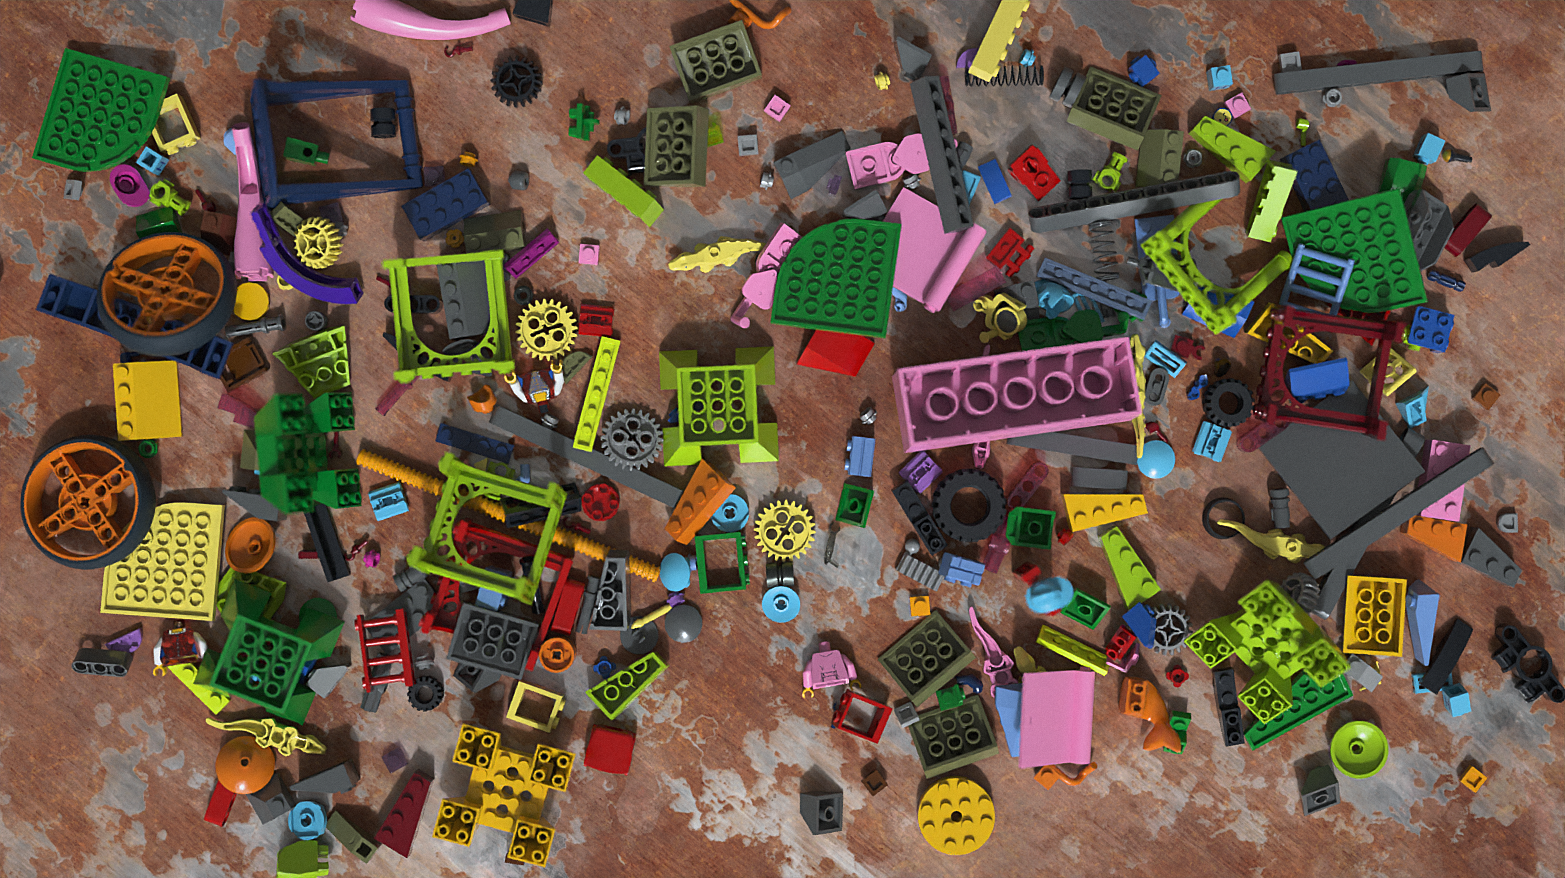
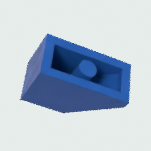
M1139 602L1122 617L1142 644L1151 649L1154 646L1157 622L1153 615L1155 611L1149 604L1145 605Z

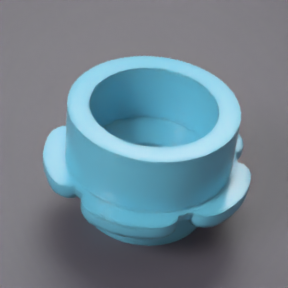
M1025 49L1020 56L1019 63L1023 64L1024 67L1027 65L1031 66L1036 58L1033 54L1034 50Z

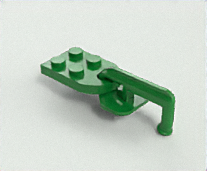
M1091 309L1076 311L1070 319L1057 316L1054 319L1047 317L1027 320L1025 328L1017 333L1021 352L1075 345L1076 341L1080 344L1101 341L1103 337L1124 334L1127 332L1129 314L1121 312L1118 315L1119 324L1103 327L1099 314Z

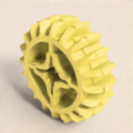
M321 216L309 217L301 221L302 224L297 226L298 231L294 232L297 238L292 240L296 242L294 249L298 250L296 256H302L301 262H306V266H313L315 269L327 268V266L333 265L334 261L339 259L338 255L342 253L339 247L344 245L340 243L342 236H338L340 229H334L335 223H330V219H323ZM317 228L320 232H314L313 229ZM316 253H322L323 256L319 257L316 255Z

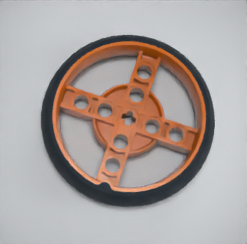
M164 232L152 234L128 244L105 267L97 290L99 315L108 332L122 345L136 352L153 356L183 354L206 344L226 325L236 303V278L229 261L223 253L208 241L186 233ZM174 256L169 266L154 269L148 274L136 271L154 260ZM201 260L214 267L219 274L220 288L217 296L197 290L192 276ZM119 291L138 297V303L142 312L132 328L124 325L115 314V301ZM187 313L200 317L180 329L159 333L166 321L179 319Z
M101 435L74 436L48 448L29 469L23 483L20 498L23 524L36 547L48 558L59 564L83 570L103 568L117 563L131 554L146 537L153 522L156 507L153 480L141 458L121 442ZM86 449L101 450L116 457L121 464L104 477L93 473L83 474L71 454ZM69 467V473L66 475L65 470ZM53 471L63 485L59 495V510L44 520L42 510L43 492L47 480ZM121 475V482L118 484L117 477ZM79 482L80 488L77 491L76 484ZM133 483L135 510L132 521L124 534L113 518L118 506L117 494ZM105 486L106 492L103 495L101 490ZM74 509L75 515L72 518L71 511ZM100 513L101 520L98 522L97 515ZM57 521L60 523L58 529L55 526ZM73 527L83 531L93 530L106 550L98 554L81 555L68 551L55 540ZM109 529L112 531L110 538L107 535Z

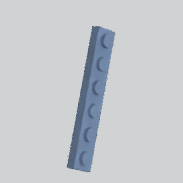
M1048 258L1044 259L1037 274L1039 278L1062 285L1066 289L1122 312H1127L1142 320H1145L1152 301Z

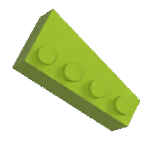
M1113 525L1098 535L1112 576L1123 600L1125 610L1129 611L1139 602L1143 603L1161 590L1117 526Z

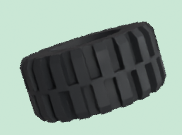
M976 469L956 470L945 476L937 485L936 490H934L932 501L933 517L939 528L956 540L962 542L984 540L989 535L994 534L999 525H1002L1004 521L1003 517L1007 511L1005 509L1007 501L1004 497V490L1000 487L998 481L986 472ZM965 487L978 489L983 493L987 501V509L984 516L974 523L959 521L951 510V501L954 494Z

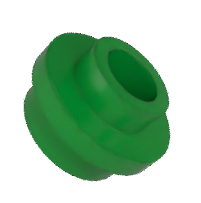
M145 439L139 444L138 450L142 457L153 458L158 453V445L154 440ZM148 445L152 447L151 452H147L146 447Z

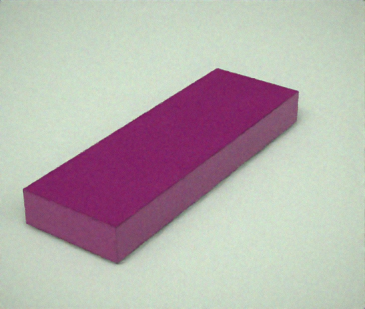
M547 228L503 266L517 279L560 242Z

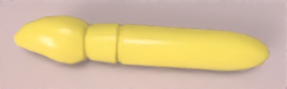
M670 604L664 605L642 619L635 620L631 628H640L644 624L669 612L673 607Z

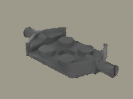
M1171 252L1175 260L1181 261V255ZM1146 254L1140 260L1128 256L1126 265L1135 266L1139 269L1143 286L1148 283L1179 292L1170 283L1166 275L1158 269L1150 256ZM1192 258V261L1197 268L1196 261ZM1184 264L1183 266H1181V269H1182L1184 272H1185L1184 268L1186 267L1185 264Z

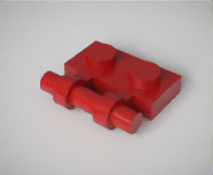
M1009 228L985 259L999 270L1004 265L1008 266L1009 269L1005 275L1011 278L1020 271V266L1031 257V253L1035 248L1030 244L1025 249L1022 248L1020 245L1025 239ZM1016 251L1020 255L1013 263L1010 258Z

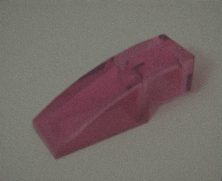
M995 266L952 290L947 301L954 312L1005 284L1006 281L998 267Z
M222 394L217 408L235 414L233 422L255 429L254 417L258 414V411L236 397Z

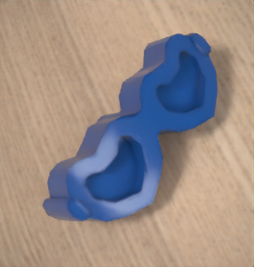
M1199 375L1198 379L1194 381V386L1186 394L1188 400L1199 398V389L1208 384L1207 375Z

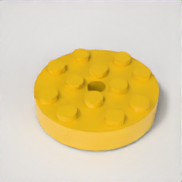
M947 776L933 782L924 791L918 803L917 820L922 835L933 848L949 855H964L977 850L988 840L994 828L995 811L989 795L980 784L963 776ZM954 811H959L961 813L960 817L956 820L952 819L951 814Z

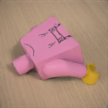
M830 642L819 643L820 653L812 654V659L807 662L803 671V686L805 688L803 689L802 696L805 698V692L810 691L812 693L811 698H813L814 689L848 683L852 691L854 683H858L859 688H861V683L856 679L857 673L854 664L848 657L840 654L839 650L831 651Z

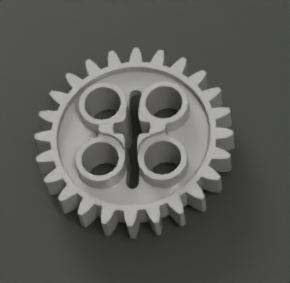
M625 409L624 415L618 411L617 418L614 416L610 417L612 423L606 421L605 426L607 428L602 429V433L605 435L601 436V440L605 442L602 443L601 447L607 448L604 451V455L610 454L609 461L616 460L615 466L622 463V469L629 465L630 471H632L633 466L640 470L641 464L647 467V461L654 463L653 456L659 457L657 451L662 450V446L659 444H662L664 439L659 437L662 436L663 431H657L660 428V424L654 425L655 418L649 420V413L642 416V410L635 414V409H632L631 413H628L627 409ZM633 423L636 424L638 428L635 430H631L628 428V425ZM615 436H621L624 440L622 442H616L613 438ZM629 437H630L631 439L636 438V440H635V441H633V440H632V441H629ZM648 437L651 442L643 443L641 438ZM633 449L637 454L630 456L627 454V450Z

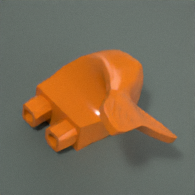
M1125 677L1120 690L1119 710L1128 716L1146 719L1154 723L1153 729L1145 738L1143 749L1150 751L1165 746L1175 752H1181L1179 735L1169 724L1167 707L1159 691L1146 679Z

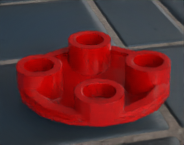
M605 483L590 486L582 496L584 513L595 521L609 520L619 509L620 499L618 493L613 487Z

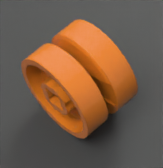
M561 635L553 636L541 646L539 659L546 670L553 673L563 672L576 659L577 651L575 644L568 637ZM556 651H557V652L560 651V652H561L560 656H557V657H556V656H555V654H556L555 652H556Z

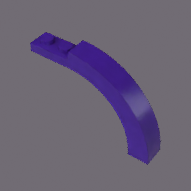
M265 202L256 205L251 212V217L257 226L260 238L263 240L259 249L269 265L283 280L297 290L322 301L337 304L358 303L364 293L357 277H331L304 265L284 244Z

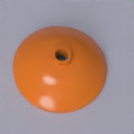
M252 517L241 521L234 527L228 536L225 546L226 561L233 570L249 574L258 571L269 561L276 544L275 531L272 525L264 519Z
M241 736L227 742L217 755L215 763L217 777L221 784L231 792L237 794L257 792L265 787L273 776L275 770L273 752L269 746L262 748L255 741L256 737ZM243 760L249 761L247 766H242L241 762Z

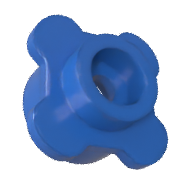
M602 656L600 662L594 665L593 670L602 675L603 679H608L612 670L616 669V664L614 662L611 663L606 656Z

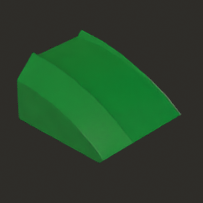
M1390 157L1386 159L1377 193L1400 188L1405 204L1408 195L1412 191L1421 189L1427 166L1400 158Z
M1025 507L1014 508L1008 514L1006 538L1011 545L1051 550L1052 530L1056 512Z

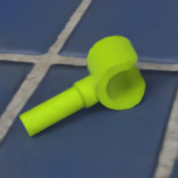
M1298 118L1296 128L1302 129L1301 146H1306V130L1309 127V121Z

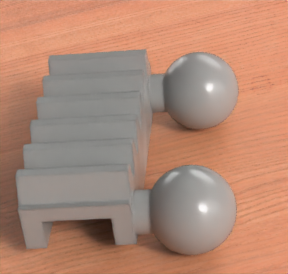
M916 539L907 540L905 543L906 551L895 570L937 591L945 576L939 575V570L913 558L912 554L919 551L920 544ZM942 558L939 560V568L942 564Z

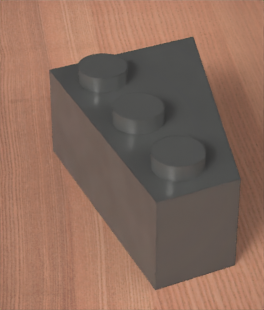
M1470 527L1465 537L1461 562L1457 563L1504 586L1514 588L1522 569L1483 531L1477 527Z

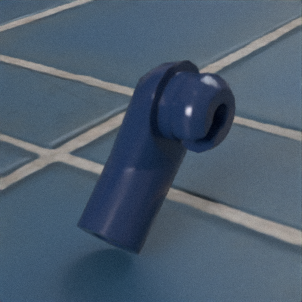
M975 675L956 676V682L959 686L968 684L974 693L982 692L983 683Z

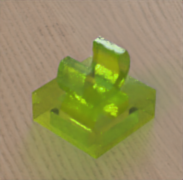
M712 123L713 127L708 128L707 147L724 143L720 127L716 123Z

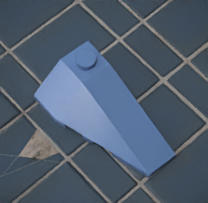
M1415 580L1408 588L1406 610L1415 658L1424 666H1428L1440 594L1421 580Z
M1023 683L995 686V706L1000 716V723L1005 732V739L1011 757H1018L1020 750Z

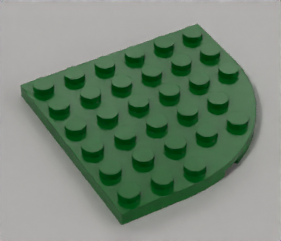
M65 48L32 158L81 172L106 170L126 161L144 145L151 135L160 115L170 78Z
M1400 188L1282 217L1290 253L1293 258L1298 244L1302 243L1305 245V248L1348 260V258L1355 260L1340 308L1374 313L1428 302ZM1302 255L1299 265L1338 278L1342 277L1344 267ZM1299 274L1309 285L1310 289L1335 296L1338 285Z
M842 219L830 224H824L806 234L794 245L781 265L775 287L770 323L886 339L902 224L865 219Z

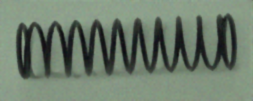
M1012 65L1009 85L1006 75V66H1004L1002 84L1000 83L999 72L995 77L994 85L991 77V84L994 87L996 85L998 78V83L1000 86H1003L1004 79L1006 81L1007 86H1010L1013 78V83L1015 86L1018 85L1019 79L1021 81L1022 86H1025L1027 79L1030 86L1033 85L1034 79L1037 86H1042L1044 82V68L1043 65L1040 66L1039 84L1037 82L1036 65H1034L1032 83H1030L1029 70L1027 65L1024 84L1022 82L1021 66H1019L1018 80L1016 84L1014 79V68ZM966 66V68H965V85H966V87L968 86V83H969L970 87H972L973 84H974V80H976V84H977V86L979 87V86L981 85L982 79L980 78V82H979V85H978L977 76L973 75V80H972V84H971V83H970L969 73H968L969 67ZM983 80L984 85L987 87L989 82L987 81L986 84L985 80Z

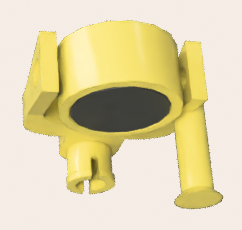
M1006 293L998 294L995 298L984 295L973 303L976 311L986 313L985 325L991 329L989 332L980 333L979 338L983 343H987L989 339L997 336L1007 340L1012 338L1013 334L1022 331L1026 326L1027 316L1023 309L1027 305ZM1003 301L1009 304L1008 306L998 310L1000 304Z

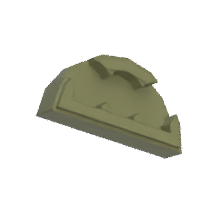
M578 351L570 353L564 358L562 370L565 384H568L592 358L591 355Z

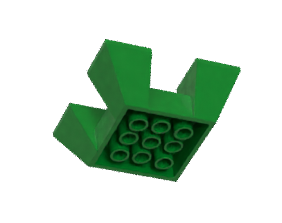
M351 392L324 393L307 406H305L303 393L274 394L254 417L261 497L284 514L314 512L313 499L334 509L362 506L358 468L330 471L327 468L328 460L326 457L324 433L355 430Z
M234 579L221 612V616L230 631L222 654L207 648L193 684L229 698L233 694L264 706L268 713L303 726L316 692L310 687L298 683L306 661L331 657L345 621L308 607L297 630L263 617L272 594L271 592ZM266 641L273 642L274 647L268 646ZM240 651L246 652L248 657H243ZM259 658L265 659L267 664L260 663ZM277 666H283L286 671H280ZM252 676L258 677L260 682L254 681Z

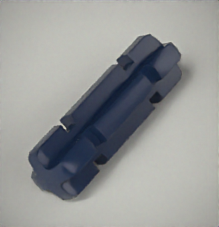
M1430 270L1427 276L1428 280L1437 281L1438 284L1453 288L1459 292L1463 291L1466 285L1464 281L1456 280V278L1444 273L1439 274L1436 270Z

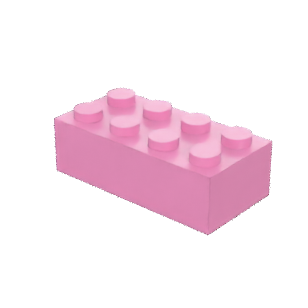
M1425 440L1421 463L1425 472L1419 476L1418 487L1469 455L1471 445ZM1465 484L1416 516L1459 522Z

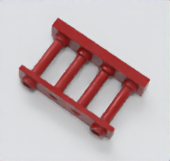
M1028 561L1012 571L1016 579L1025 584L1027 583L1029 587L1039 582L1038 575L1042 573L1038 566ZM1059 608L1043 614L1053 617L1061 612L1062 609Z
M406 608L395 610L396 614L389 617L364 620V614L357 615V619L354 621L355 629L359 631L365 676L362 677V685L364 689L366 688V692L374 691L373 685L400 681L405 683V687L416 685ZM388 624L398 626V633L396 635L367 639V627ZM392 643L400 644L401 652H398L397 655L369 658L368 647ZM396 662L403 664L401 674L372 678L371 666Z

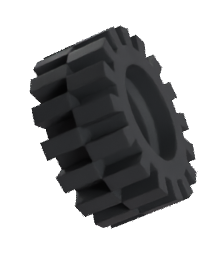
M429 675L417 678L415 680L416 685L408 687V702H411V706L413 708L416 707L418 711H431L442 702L444 697V688L441 687L442 683L438 682L437 678H432ZM423 686L431 688L433 692L432 698L428 701H424L419 697V689Z

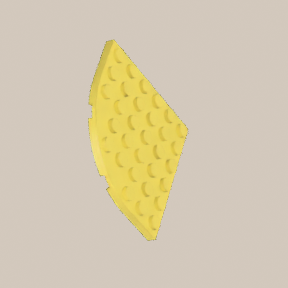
M169 503L155 507L153 522L141 544L121 561L105 567L100 613L215 621L225 505ZM131 521L123 528L122 531L124 534L127 531Z

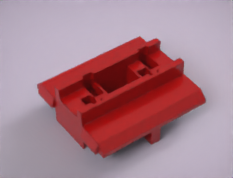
M581 304L578 325L579 334L611 337L613 333L614 307Z

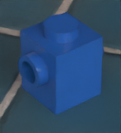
M1147 55L1142 58L1140 56L1136 57L1130 62L1132 66L1128 69L1130 79L1134 83L1137 82L1140 87H1144L1160 74L1156 69L1155 61L1151 57L1148 58Z

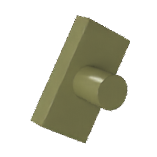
M282 202L270 213L273 221L294 237H296L294 232L298 231L297 226L302 224L301 221L305 220Z

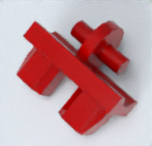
M1122 624L1106 646V655L1112 660L1118 659L1121 661L1137 638L1136 634Z

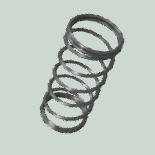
M1111 220L1099 221L1088 224L1090 232L1105 233L1091 238L1090 241L1093 243H1107L1093 248L1091 251L1094 253H1110L1103 256H1099L1093 260L1094 263L1109 264L1094 270L1095 273L1099 274H1111L1096 277L1099 280H1112L1120 278L1119 272L1097 271L1105 267L1118 264V262L1095 261L1097 259L1116 254L1117 252L1093 251L1097 248L1115 243V241H1093V239L1112 234L1114 233V231L1091 230L1093 228L1110 226L1113 224V221Z

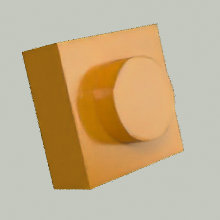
M929 595L909 597L911 616L930 615Z
M1469 765L1458 780L1476 793L1487 777Z

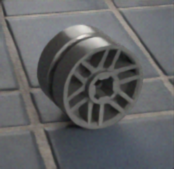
M1064 66L1049 98L1058 102L1063 95L1062 104L1071 108L1087 76L1077 72L1074 78H1071L1074 70Z

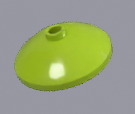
M1356 720L1342 725L1334 733L1330 742L1332 762L1341 773L1351 778L1363 779L1375 775L1385 765L1389 749L1385 735L1377 726L1366 721ZM1357 744L1358 749L1353 751V745Z

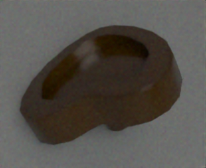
M1223 357L1217 358L1214 362V375L1217 377L1224 376L1231 368L1230 361Z

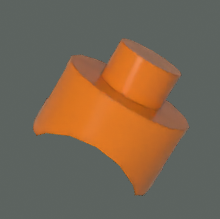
M484 384L476 393L467 396L473 410L484 414L490 413L497 401L490 385Z

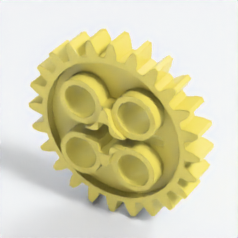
M543 299L542 304L536 300L535 307L528 304L530 310L523 309L525 316H518L522 322L516 323L520 330L515 331V333L521 334L517 341L524 342L520 347H527L526 354L533 352L532 358L539 355V360L542 361L544 356H546L547 361H550L551 356L558 360L559 353L565 356V349L571 351L568 346L569 344L575 345V342L571 339L572 337H578V335L573 333L574 330L578 329V327L573 326V323L577 320L570 319L573 312L566 313L568 310L567 306L561 309V302H558L555 306L553 299H551L549 304H547L546 299ZM551 313H556L558 316L557 321L554 323L548 321V316ZM533 319H538L539 321L537 329L530 327V322ZM560 323L563 324V326L560 328L549 330L548 335L546 333H540L536 336L531 337L532 333L544 330L545 325L551 328ZM557 331H562L564 334L561 341H556L554 338ZM539 337H544L546 343L543 347L539 348L536 345V340Z
M777 500V506L770 503V510L765 507L763 508L766 513L765 515L758 514L762 520L755 521V523L760 525L754 528V531L759 532L755 539L761 540L757 546L763 545L762 552L768 550V557L774 554L775 561H777L779 556L782 557L783 562H785L786 557L793 561V555H796L799 559V552L806 554L804 548L812 547L808 542L815 541L811 537V534L816 533L815 530H811L815 523L809 522L813 516H806L808 509L801 511L802 504L795 507V501L791 505H788L787 500H785L784 505H781L779 500ZM780 512H784L788 516L787 521L784 523H780L776 519L777 514ZM792 516H795L794 521L788 529L790 534H785L781 539L780 543L778 545H775V542L777 541L782 532L780 528H785L790 518ZM797 522L802 523L804 526L801 533L793 531V525ZM770 528L777 531V537L774 539H770L766 535L767 530ZM785 539L793 541L794 545L791 549L783 547L782 543Z

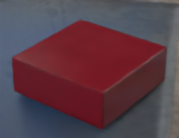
M302 550L298 552V559H319L316 550Z

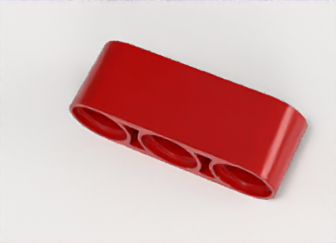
M570 578L566 579L551 631L567 636L571 635L586 583Z
M219 780L208 805L204 820L223 827L228 819L237 793L226 789Z

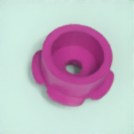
M374 549L365 553L363 558L365 566L367 568H375L379 564L380 554Z

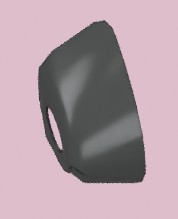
M470 339L459 340L447 345L443 349V353L445 355L464 354L474 349L480 343ZM482 347L480 349L483 357L490 359L486 348ZM472 354V355H471V356H472V359L475 358V359H478L479 361H482V360L479 359V357H478L477 354ZM453 358V362L457 363L458 358ZM480 370L472 371L475 374L490 377L492 375V373L481 374Z

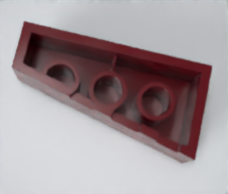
M417 769L374 839L408 858L412 853L435 778Z

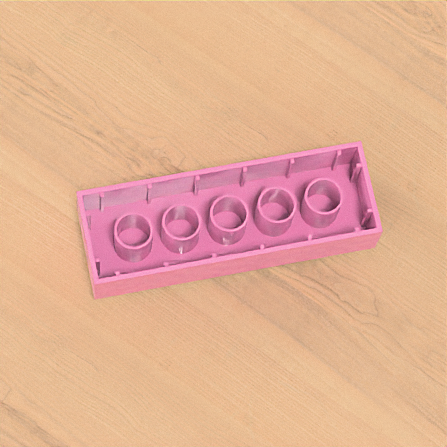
M1129 337L898 369L892 376L904 453L1131 421L1142 414Z

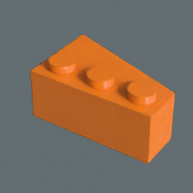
M1415 515L1401 524L1400 533L1452 561L1461 562L1467 524Z

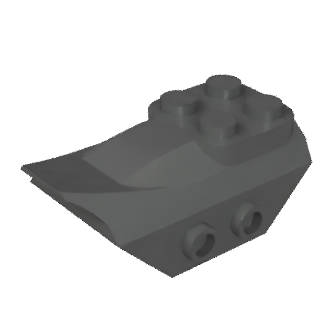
M1423 189L1412 191L1408 195L1404 206L1420 270L1423 271L1437 263L1454 230L1449 206Z

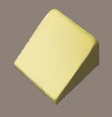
M489 458L474 463V467L487 471Z

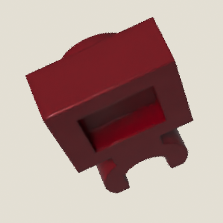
M1174 335L1170 350L1185 359H1188L1190 354L1195 360H1202L1203 357L1198 356L1196 351L1198 349L1204 351L1206 348L1201 345L1194 347L1192 346L1194 340Z

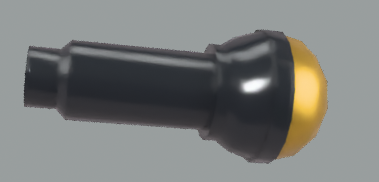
M1452 149L1445 150L1442 155L1443 160L1448 163L1454 161L1471 163L1473 159L1469 155L1458 154Z

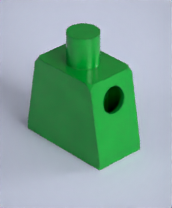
M287 137L283 157L286 160L316 166L317 162L328 164L330 153L320 151L319 145ZM307 151H312L310 157L305 156Z

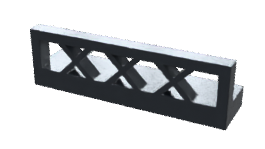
M575 482L560 485L564 491L573 490L574 493L567 495L561 516L581 512V496ZM513 497L500 499L507 528L546 520L550 512V508L534 503L529 504L526 501ZM512 503L517 504L516 507L509 509L506 506L507 504Z
M320 504L313 507L314 512H304L327 583L351 575L327 505Z

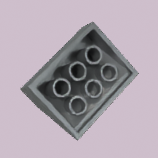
M485 260L436 264L449 339L458 340L486 335L490 325V308Z
M463 600L446 659L522 680L539 625L538 621L501 610L494 611L476 606L473 602Z

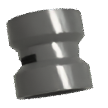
M312 311L306 315L305 324L311 330L321 331L327 327L328 318L321 312Z

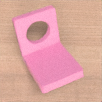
M1136 642L1127 658L1123 657L1121 659V664L1115 663L1108 656L1106 664L1127 673L1132 665L1135 666L1139 659L1140 644Z

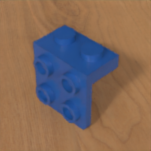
M1422 306L1416 307L1407 339L1408 343L1428 348L1430 352L1444 353L1449 345V335L1454 325L1455 315Z

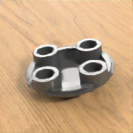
M678 605L672 608L666 615L664 622L665 630L669 637L681 643L696 639L703 626L699 611L688 605Z

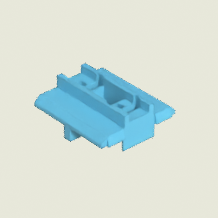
M1203 421L1199 434L1196 436L1197 439L1192 452L1216 462H1221L1232 431L1208 421Z
M400 482L368 492L373 512H375L374 514L378 521L409 511Z

